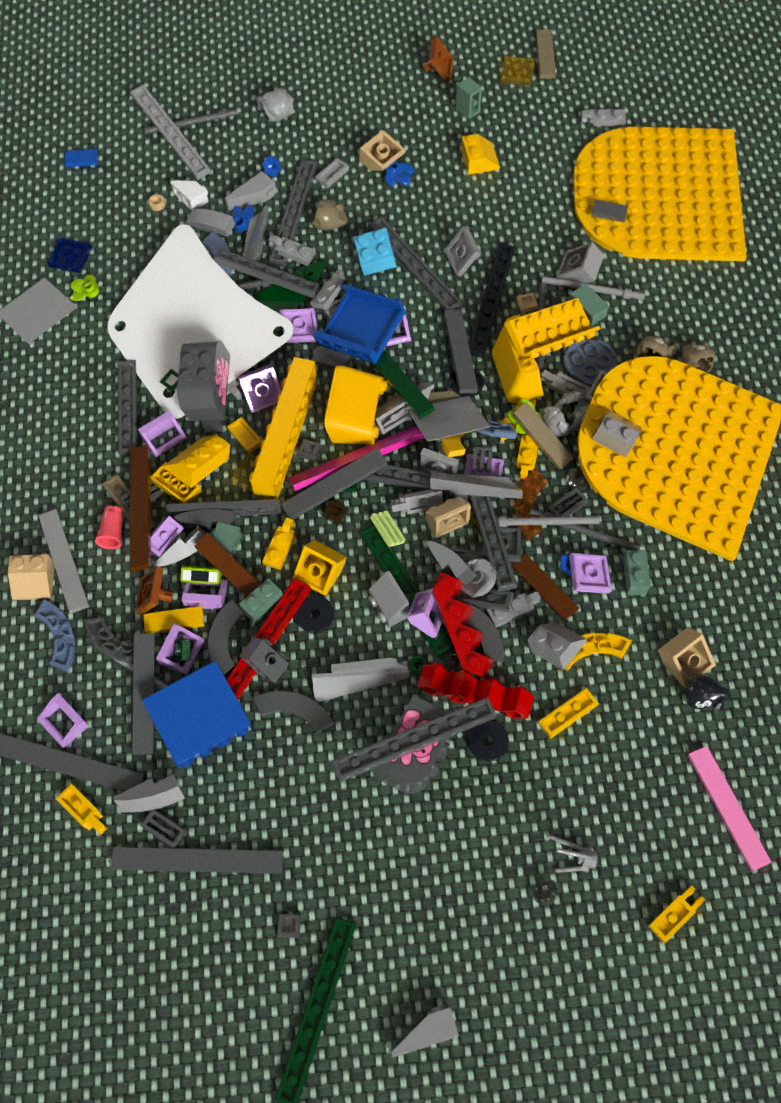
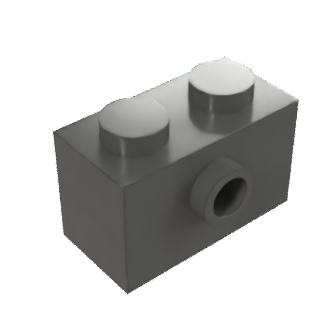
M253 637L239 657L265 681L276 683L289 663L284 660L285 656L281 652L271 647L272 644L267 639Z

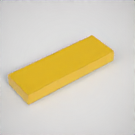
M198 606L144 614L145 634L168 632L173 624L185 629L204 627L203 607Z
M585 688L540 719L538 724L549 739H551L593 710L599 703L590 691Z

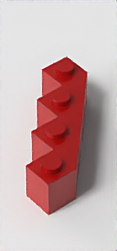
M440 572L433 593L462 669L486 679L494 660L476 652L483 634L466 626L473 608L457 601L464 583Z
M439 663L423 665L417 688L430 696L438 698L439 694L450 698V701L466 705V703L472 704L488 697L494 711L505 712V717L512 719L529 718L534 695L529 693L525 687L505 688L494 678L477 680L471 676L470 672L465 670L451 673Z

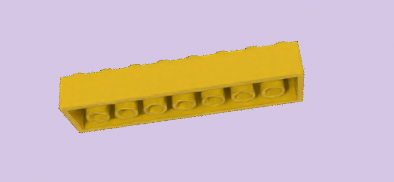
M294 357L292 364L288 365L287 379L284 378L282 393L278 394L277 407L273 409L271 424H268L266 428L267 436L261 442V453L257 455L255 470L250 473L249 477L255 499L271 500L279 498L318 382L315 361Z

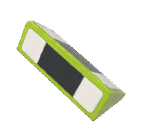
M186 565L181 568L182 582L219 584L222 573L216 567Z

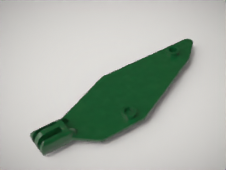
M321 260L301 267L291 274L316 283L328 266V262ZM273 284L253 298L279 313L282 309H298L306 295ZM277 326V327L273 330V332L276 331V330H278V329L281 328L282 326Z

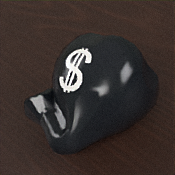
M700 673L690 675L686 690L687 704L694 709H707L712 706L716 710L721 711L724 708V703L731 696L730 692L710 676Z

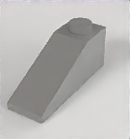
M261 171L225 197L227 210L231 211L235 206L243 208L263 203L276 194L275 181Z
M445 1005L432 1008V1013L428 1014L391 1052L392 1057L394 1058L458 1037L451 1008L445 1009Z

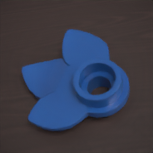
M394 161L385 169V180L390 187L394 186L396 182L409 186L410 175L415 170L407 163Z
M252 205L247 206L245 210L238 206L234 207L231 216L235 221L233 227L235 231L242 232L247 229L249 220L254 215Z

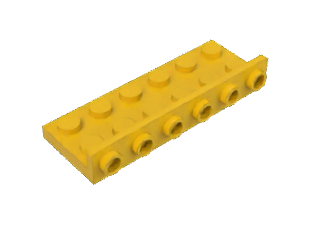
M578 298L504 323L520 359H535L540 356L539 354L544 356L550 353L551 349L555 352L563 348V346L566 348L574 344V341L577 344L585 340V337L587 340L596 336L595 332L601 329L600 326L591 327Z

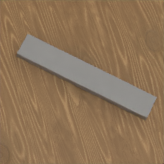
M57 509L38 515L69 612L72 614L90 607Z

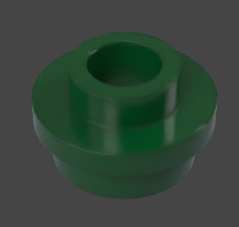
M414 656L408 663L409 671L414 675L420 676L423 665H428V662L422 656ZM421 664L422 667L420 669H416L415 665Z

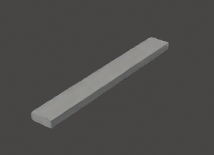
M141 85L132 90L130 94L195 178L199 180L211 173L208 165L147 88Z

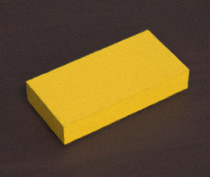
M242 417L227 426L228 431L248 454L261 446L262 439Z

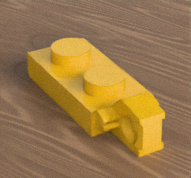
M528 433L522 434L516 464L517 468L521 469L519 479L527 480L528 470L533 471L535 468L539 447Z
M286 517L283 527L279 526L276 529L262 561L263 565L278 570L282 569L295 539V531L292 530L295 525L294 519Z
M72 783L56 798L84 828L90 830L93 827L101 835L107 829L99 821L103 817L100 814L101 812Z

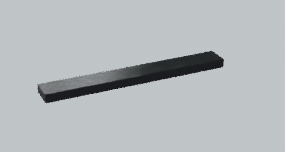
M503 243L498 245L469 343L471 356L485 357L515 252V246Z

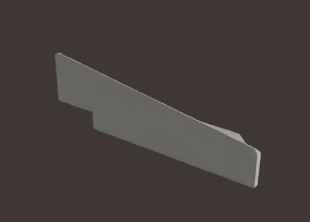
M267 205L263 208L262 212L249 220L243 257L257 262L261 260L269 215Z
M425 382L417 388L428 399L431 389H434V384ZM400 397L376 409L374 422L381 434H385L411 418L408 412L410 408Z
M432 471L430 476L431 489L450 490V494L520 499L523 496V490L519 489L508 477L447 474L438 471Z
M383 658L331 664L332 673L312 674L315 702L318 703L407 679L410 677L408 661L397 662L395 658Z

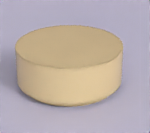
M159 194L152 195L148 200L150 208L154 211H160L166 205L164 197Z

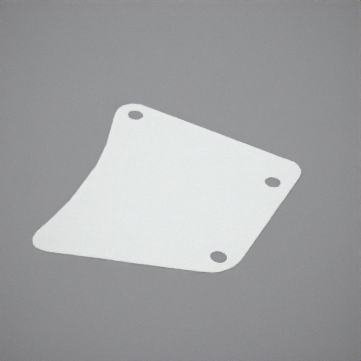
M183 224L173 230L114 309L108 320V332L126 360H136V374L165 413L170 411L174 418L178 419L182 418L185 414L179 406L177 387L174 390V395L166 398L163 395V391L167 387L161 384L160 381L170 369L179 373L180 352L184 342L222 341L230 353L229 384L286 343L293 335V325L287 318L258 302L242 290L212 259L195 231L189 225ZM119 321H124L126 324L125 329L122 331L115 329V325ZM277 326H282L285 329L284 334L280 337L273 334V330ZM171 374L165 382L173 386L178 378Z

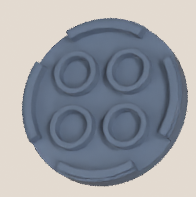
M599 339L598 341L583 340L577 344L574 342L565 352L563 360L564 369L572 379L586 386H592L601 370L608 373L617 366L616 353L610 345Z

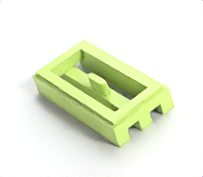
M388 511L371 515L372 522L388 547L405 542L406 539Z

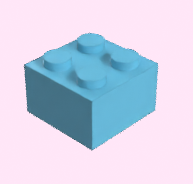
M387 228L354 236L364 276L397 267Z

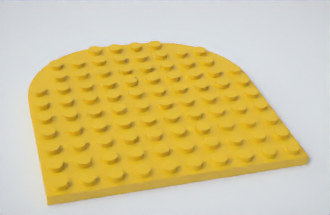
M625 127L597 136L579 154L573 178L575 214L577 220L582 224L584 232L601 247L609 251L620 252L622 256L640 259L746 260L734 129ZM595 200L627 205L625 222L592 217Z
M655 356L631 359L609 371L603 377L592 396L578 432L577 444L580 467L594 492L599 493L607 501L606 503L618 512L733 562L737 557L781 422V404L674 359ZM608 409L641 426L640 434L626 457L592 440Z

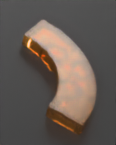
M537 469L524 480L520 487L523 490L522 499L516 498V518L531 517L529 514L531 509H534L538 494L548 485V481ZM518 525V528H521V534L527 542L543 530L540 525Z

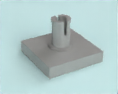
M465 226L459 230L444 250L456 276H462L473 261L481 256V251L478 249L469 228Z
M442 446L439 453L426 448L422 449L421 471L427 473L438 471L447 474H458L459 460L448 457L443 451Z

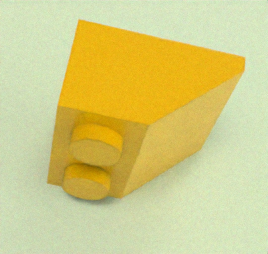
M479 134L462 136L461 152L468 175L500 169L492 142Z
M313 540L304 546L292 579L296 578L310 585L313 590L326 596L341 574L347 557Z

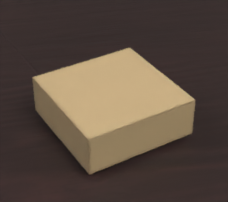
M533 293L516 297L521 314L538 310V304Z

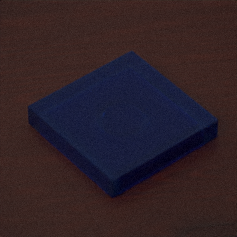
M59 238L48 262L49 268L81 273L92 249L91 243Z

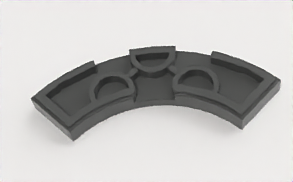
M233 600L229 601L216 616L208 638L211 663L217 662L224 676L235 668L229 653V636L237 622L245 616Z
M462 602L473 608L467 626L483 634L481 643L484 656L494 660L493 662H505L503 642L493 622L478 608Z
M104 617L84 619L87 635L96 648L115 660L134 664V643L120 641L114 637V634L108 629Z
M274 691L253 697L262 717L272 713H293L305 720L315 733L334 725L333 720L325 709L307 696L288 691Z

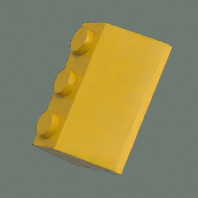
M217 434L202 437L165 464L164 469L192 488L229 460L230 444Z

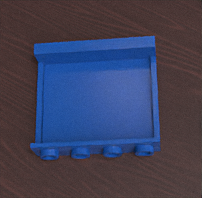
M343 284L342 287L346 291L345 296L324 331L316 330L313 337L321 346L376 364L405 315L406 310L402 302L396 298L390 299L383 294L377 295L369 290H361L356 286Z
M216 661L142 700L178 768L190 766L194 763L193 760L199 756L204 758L213 752V748L226 746L231 742V738L238 736V738L242 737L251 728V723Z

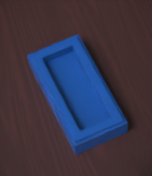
M97 149L65 151L66 167L98 165Z

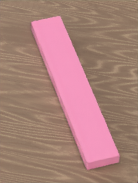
M706 746L688 754L687 756L750 872L772 863L709 748Z

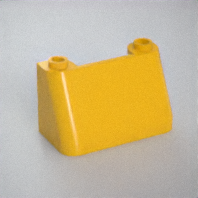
M520 314L508 318L505 321V323L509 320L521 317ZM504 324L492 349V356L507 401L516 404L519 403L520 399L530 400L543 396L537 362L532 358L519 359L518 352Z
M347 366L335 367L325 414V428L332 443L374 445L375 438H378L379 428L376 427L374 422L379 395H383L384 391L387 390V381L382 376Z

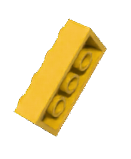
M165 462L151 476V481L179 503H192L202 492L201 487L198 484L192 488L187 486L164 469V465L167 464Z

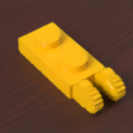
M692 885L681 896L679 895L648 926L663 943H666L696 913L695 910L706 900L703 896L698 897L692 906L685 901L687 897L694 893L695 888Z

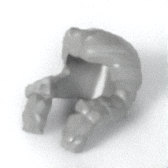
M278 88L265 93L263 96H256L257 109L259 111L264 110L272 122L285 120L293 112V100L286 89Z
M581 392L564 393L554 406H548L543 409L542 421L555 436H566L579 430L589 405L580 408L575 413V418L571 425L565 422L562 408L565 403L582 399Z

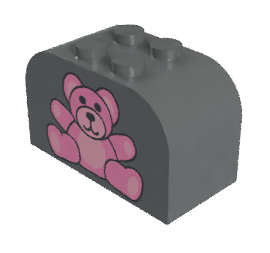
M220 340L184 342L182 344L177 397L181 410L190 421L225 420L230 353Z
M413 695L391 736L443 716L446 713L442 709ZM450 737L374 768L375 778L406 794L422 791L428 785L431 777L435 779L440 769V760L444 761L447 757Z

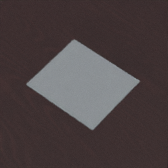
M44 277L0 310V318L29 344L77 307Z
M469 396L434 403L432 405L435 411L421 419H418L411 409H408L427 442L490 427Z

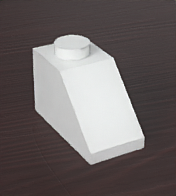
M171 181L173 193L191 211L209 202L207 189L197 181Z

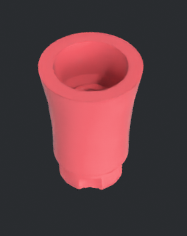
M105 507L95 539V543L105 549H118L122 546L123 512L120 507Z

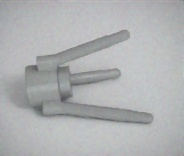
M550 834L548 835V838L579 850V852L557 848L556 852L577 857V864H581V866L556 868L555 872H588L589 868H596L597 851H591L590 848L582 847Z

